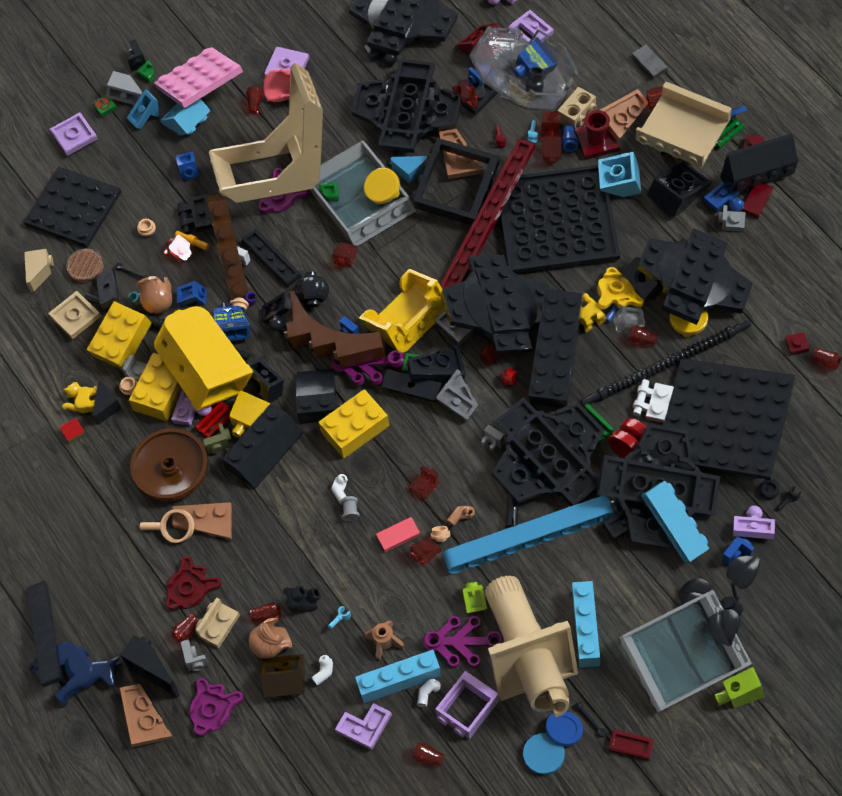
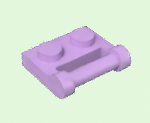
M531 10L510 24L507 32L511 35L514 34L527 46L533 40L519 30L520 27L533 36L534 39L538 37L541 42H544L554 34V29Z

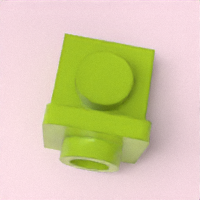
M477 582L466 583V587L462 588L467 613L487 609L483 586L481 584L478 585Z

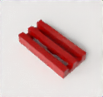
M223 401L219 402L195 426L196 430L206 438L215 436L220 431L218 424L222 423L224 427L230 421V407L225 405ZM227 412L228 414L219 422V419ZM213 425H216L209 433H207V431H208Z

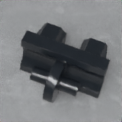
M297 586L295 588L286 587L283 589V594L287 597L285 604L291 612H298L300 609L315 611L318 608L317 601L321 599L318 588L312 587L310 590H307L303 586Z

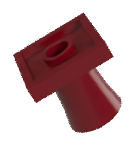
M601 110L589 112L584 119L585 125L575 128V134L585 160L620 151L618 142L608 131L610 118L606 112Z

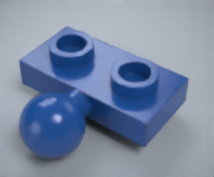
M724 182L720 183L704 197V202L716 212L727 203H729L730 209L735 212H740L744 208L743 200L735 198L742 191L730 193Z

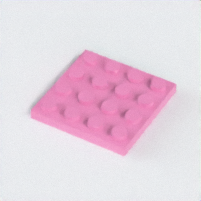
M211 47L203 50L200 55L190 58L182 66L175 67L169 74L162 75L154 84L157 89L186 108L236 77L243 70L240 65Z

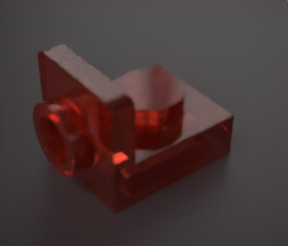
M467 80L452 86V91L461 94V98L465 103L467 102L471 107L478 105L475 87Z
M553 111L543 112L541 140L559 141L561 113Z
M340 242L337 252H333L332 255L334 264L340 267L352 268L358 246Z
M422 465L420 468L421 473L409 486V490L423 500H426L438 486L439 479L438 473L433 468H427Z
M429 535L416 545L414 543L409 545L410 556L415 562H420L423 566L442 551L441 547Z

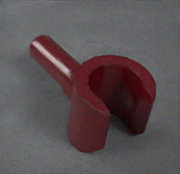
M496 125V146L505 147L506 136L501 135L500 126Z

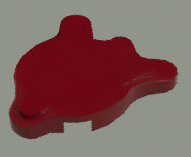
M184 556L181 560L179 571L171 577L167 584L168 598L166 605L172 611L193 608L199 605L210 591L219 589L222 585L221 580L218 577L204 578L207 573L206 568L195 566L190 556Z

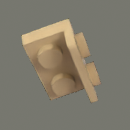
M216 598L214 602L208 605L204 618L200 619L196 624L195 631L198 638L219 648L239 618V612L222 604L221 600Z

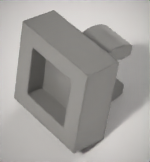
M488 425L484 429V437L481 444L484 447L487 442L492 443L490 445L491 452L496 449V446L501 449L505 444L504 434Z

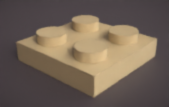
M78 291L74 292L48 313L50 318L72 339L101 317L100 313Z

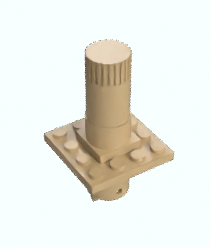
M515 576L497 578L486 587L485 595L504 638V643L488 648L500 701L526 693L533 710L538 712L553 710L557 718L569 708V692L563 679L578 674L571 627L568 621L541 630L519 580Z

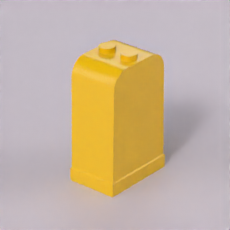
M195 306L185 310H177L173 314L168 315L154 341L156 351L188 396L196 411L237 396L240 390H244L253 374V370L246 364L210 313L202 307Z

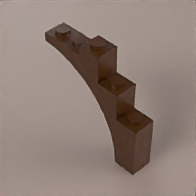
M220 193L207 196L230 297L234 299L246 296L248 288L227 199Z
M295 291L289 292L291 293L292 314H289L290 322L286 323L287 330L284 331L286 341H290L292 348L309 344L311 352L314 351L317 358L334 354L335 361L340 362L341 368L386 358L380 332L349 334L324 327L307 314Z

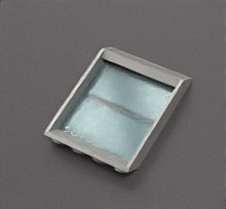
M363 140L321 164L320 182L313 189H309L353 247H357L416 212L409 196L401 186L399 188V196L385 204L377 205L366 196L364 183L367 176L372 171L385 168V166ZM337 182L339 201L325 198L320 192V184Z
M714 590L619 637L623 649L631 660L632 667L637 671L641 684L646 689L651 704L656 708L657 712L752 664L737 634L733 639L732 646L719 643L709 634L707 630L708 619L713 614H719V610H724Z

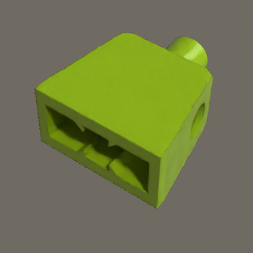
M753 667L723 681L725 690L714 694L719 706L731 701L733 708L765 697L762 685Z

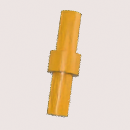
M179 231L175 233V238L186 242L189 246H196L206 251L209 248L208 243L198 240V237L194 235H187Z

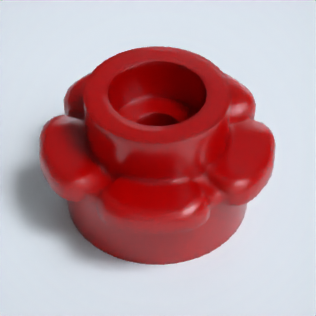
M512 368L504 370L501 380L504 381L505 386H513L515 384L517 371H514Z

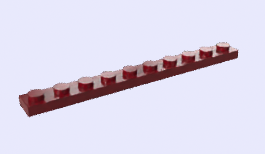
M522 139L517 140L440 284L442 290L466 280L470 272L467 259L469 256H478L536 148L534 143Z

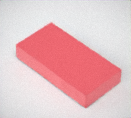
M412 517L376 534L385 552L421 536Z

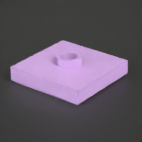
M276 47L264 74L266 75L270 70H290V67L295 62L305 69L309 60V54Z
M81 113L50 128L52 135L67 156L98 139Z

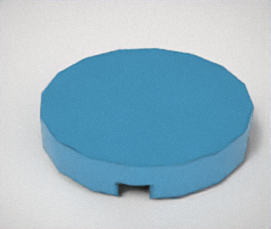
M546 733L532 736L527 740L523 750V759L530 771L546 776L558 771L565 758L564 747L552 742Z

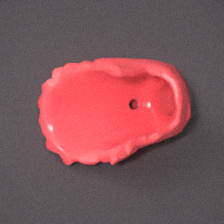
M270 70L265 75L263 82V96L266 98V101L275 103L289 100L290 70Z

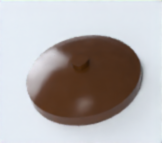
M175 428L163 429L148 435L138 444L131 458V475L138 489L149 498L158 501H175L190 495L202 484L208 471V456L202 442L192 433Z

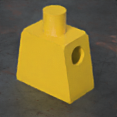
M240 390L229 416L231 424L235 426L231 432L232 435L240 439L270 403Z

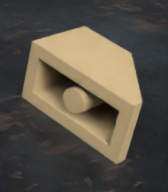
M47 249L25 252L26 283L30 292H34L51 274V266H54L53 257L48 254Z

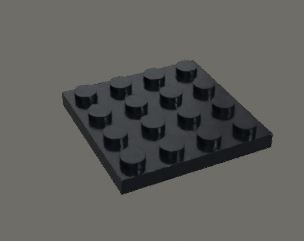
M58 166L24 220L25 226L88 248L120 196L121 189Z

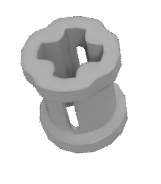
M354 496L342 498L340 500L344 512L342 520L348 522L358 520L360 518L356 506L358 498Z

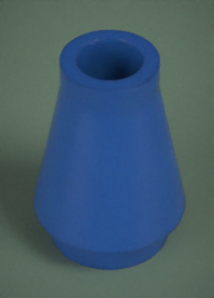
M567 125L563 128L561 146L566 152H574L578 148L579 141L574 128Z

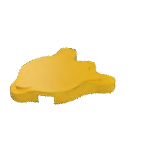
M609 267L603 278L599 280L597 285V291L600 296L597 304L598 308L607 309L612 303L616 304L620 309L628 305L635 307L643 306V298L636 293L635 288L627 279L622 277V273L616 268Z

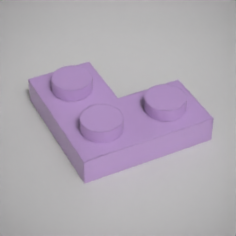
M373 703L364 720L345 712L335 731L372 750L392 713Z

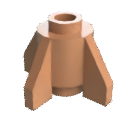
M388 620L385 623L378 624L364 634L366 639L374 641L376 660L380 661L383 650L390 648L392 645L400 649L404 648V643L393 635L392 621Z

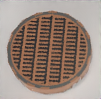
M92 249L76 251L69 257L66 265L70 277L81 283L90 282L89 280L92 279L95 280L96 275L102 273L104 267L101 256Z

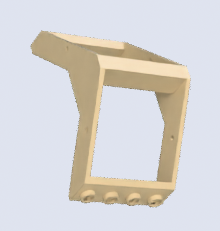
M296 62L290 67L289 115L263 141L209 151L210 162L214 169L213 172L217 179L219 192L223 197H228L238 203L313 189L320 182L323 109L309 72ZM291 154L293 161L277 178L236 185L230 164Z

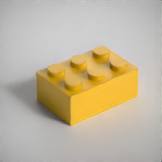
M114 301L87 350L93 357L122 370L124 361L130 355L134 356L151 325V321L145 315Z
M153 353L129 398V402L133 411L168 421L182 388L159 354Z
M365 389L318 422L321 433L343 459L390 426L388 415Z

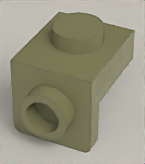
M222 423L218 424L221 431L220 434L203 439L208 454L219 453L223 449L230 447L228 440L231 439L228 428L224 429Z

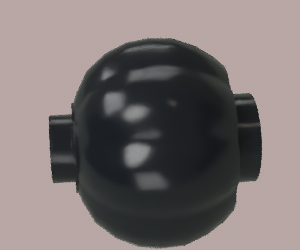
M306 272L305 276L296 282L294 291L299 301L305 303L306 307H318L321 302L327 299L329 285L316 272Z

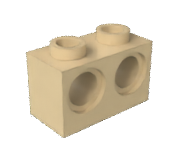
M578 87L557 110L558 122L565 126H572L575 131L576 127L582 126L585 123V116L589 112L596 110V96Z

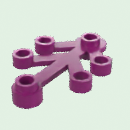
M392 351L386 358L341 368L340 362L335 361L333 357L331 365L337 372L344 371L352 378L356 386H360L364 383V377L361 373H357L351 368L358 366L371 377L373 384L378 385L383 381L382 374L376 372L370 366L391 365L394 368H399L403 365L404 358L400 351Z
M457 616L450 617L448 623L438 632H429L423 639L425 648L429 651H438L447 660L451 668H457L460 665V659L445 646H453L468 660V665L471 668H477L480 665V658L478 655L473 654L466 646H488L490 648L494 646L491 643L492 640H498L497 644L503 643L502 635L497 631L490 632L487 637H466L472 630L480 628L481 621L477 616L470 617L468 623L453 637L445 636L451 630L460 628L461 623ZM452 621H457L458 624H457V625H451V622H452ZM472 621H477L478 624H477V625H472L471 622H472ZM431 640H437V643L434 645L430 642ZM456 659L457 662L455 664L450 663V660ZM472 659L478 660L475 664H472L470 661Z

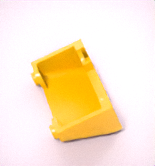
M408 269L400 279L399 285L403 292L379 315L376 311L369 309L359 317L364 327L372 333L380 332L382 341L394 350L402 353L409 350L435 324L434 319L445 310L441 296L442 288L438 280Z

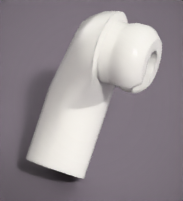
M327 655L320 657V671L311 677L316 685L322 683L332 674L333 662Z
M429 679L419 688L418 706L427 707L429 694L432 691L437 692L440 690L441 684L439 681Z

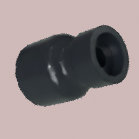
M532 67L530 68V78L526 82L525 91L529 96L538 97L543 94L546 76L542 68Z

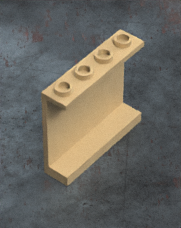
M665 82L662 87V96L642 128L637 127L636 140L641 144L654 147L658 151L671 154L675 158L683 159L692 165L702 167L729 123L732 108Z

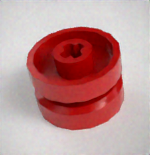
M627 418L619 426V430H616L608 438L611 449L619 458H624L634 451L646 426L634 418Z

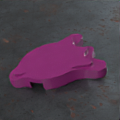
M276 168L273 171L272 178H277L283 170ZM309 189L260 198L259 210L262 213L288 210L297 199L308 196Z
M199 678L196 681L197 695L191 703L190 715L194 724L195 734L197 736H205L209 732L222 728L228 722L233 708L243 702L244 696L240 691L224 695L225 687L223 684L210 685L205 678Z

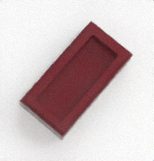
M765 183L753 186L741 212L759 218L773 192V186Z
M613 729L608 751L650 761L654 739Z

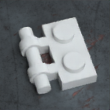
M644 379L641 385L638 386V397L633 404V415L640 416L641 411L647 412V420L663 423L674 387L655 383L654 389H650L648 387L650 382ZM645 397H651L649 404L644 402Z

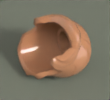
M156 276L146 277L137 282V286L140 288V303L145 311L151 314H160L169 309L172 304L171 283L167 277L164 278V283Z
M278 618L267 619L250 632L248 639L249 647L258 658H274L283 649H292V642L286 629L274 626L278 622Z

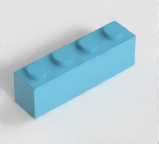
M663 481L642 494L641 497L684 563L691 562L709 549L707 546L708 541L696 529L697 524L695 520L685 512L686 507L683 502L674 495L675 490L672 485Z
M593 581L573 582L572 593L579 668L600 666V651Z
M430 650L356 676L355 678L365 704L427 682L429 679L441 677V671L434 651Z

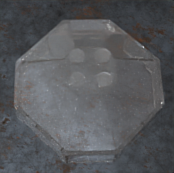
M488 26L469 55L482 82L499 92L501 97L510 99L525 110L555 111L579 73L566 47L561 43H558L556 46L548 41L550 36L541 30H537L528 42L521 38L523 32L518 28H510L507 32L506 28L494 27L491 29L492 27ZM537 37L558 61L555 70L545 74L546 79L543 93L535 92L532 89L526 92L528 77L523 75L517 78L513 72V69L518 66L516 64L518 55Z

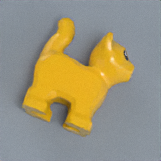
M585 293L583 299L588 304L582 308L580 324L583 325L584 331L587 333L593 329V320H596L597 324L601 325L606 321V317L601 309L598 308V303Z
M73 382L64 389L67 393V398L76 399L74 404H63L62 409H69L79 413L93 412L97 386L93 388L80 387L77 382Z

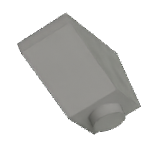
M113 71L107 84L106 97L135 105L142 95V91L130 75Z

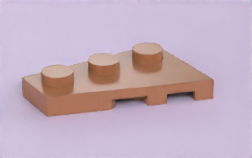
M638 89L600 109L608 114L610 118L608 131L617 142L648 104V101Z
M457 129L439 132L440 139L467 146ZM443 151L448 179L484 173V169L476 160Z
M231 502L173 506V509L185 510L192 516L194 532L198 531L206 533L208 536L223 537L225 540L232 541ZM179 512L174 513L173 526L188 531L189 523L187 518Z
M141 684L121 687L120 693L131 747L172 739V734L164 725L162 718L156 712Z

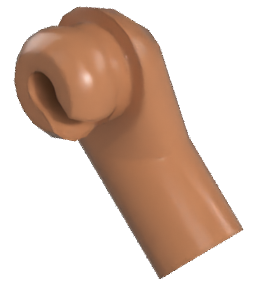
M459 506L452 512L446 522L454 527L460 519L473 517L475 509L471 506Z

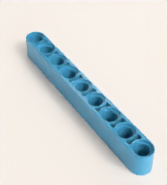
M600 496L450 548L442 556L449 573L456 574L603 523L614 517L615 512L610 505L609 498Z

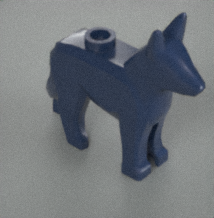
M61 642L57 645L60 667H65L70 679L54 694L63 707L67 705V701L72 696L90 688L100 680H103L110 687L115 686L116 669L123 664V662H118L119 656L110 660L91 662L87 657L89 653L83 646L78 648L72 642ZM35 657V661L30 663L28 668L40 679L37 657Z

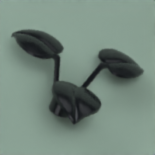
M741 556L731 561L726 575L732 581L730 585L734 597L729 596L723 598L722 601L719 600L724 610H719V614H713L708 619L707 630L716 641L726 646H732L733 639L740 625L739 616L743 612V606L738 602L740 598L737 596L735 585L739 589H744L754 581L760 566V558L757 556ZM695 578L686 582L678 594L681 604L683 605L709 592L710 584L701 578ZM699 602L687 608V610L697 611L703 606Z

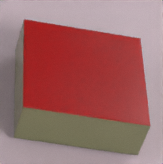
M77 418L60 426L69 444L86 435Z

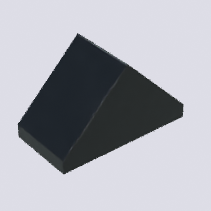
M98 382L93 418L96 424H101L120 410L121 406L118 399L103 382Z

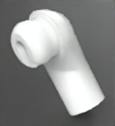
M340 474L335 478L331 488L340 504V500L347 497L344 489L348 478L344 474Z

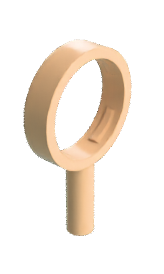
M173 509L163 516L161 522H141L140 530H161L162 535L168 541L181 543L192 536L194 520L187 511ZM176 512L183 514L189 523L187 534L178 540L172 538L166 530L168 518Z

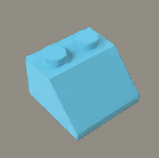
M198 99L186 108L177 103L160 122L180 136L190 135L196 130L195 126L198 123H202L207 119L210 109L201 99Z
M634 152L598 160L601 191L621 197L641 194L639 164Z

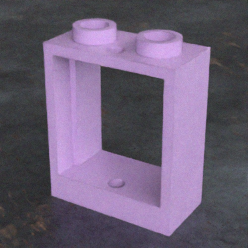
M465 671L436 707L437 719L443 725L447 726L449 724L453 727L454 732L460 737L466 736L470 739L499 702V694ZM465 687L488 702L468 728L446 713Z

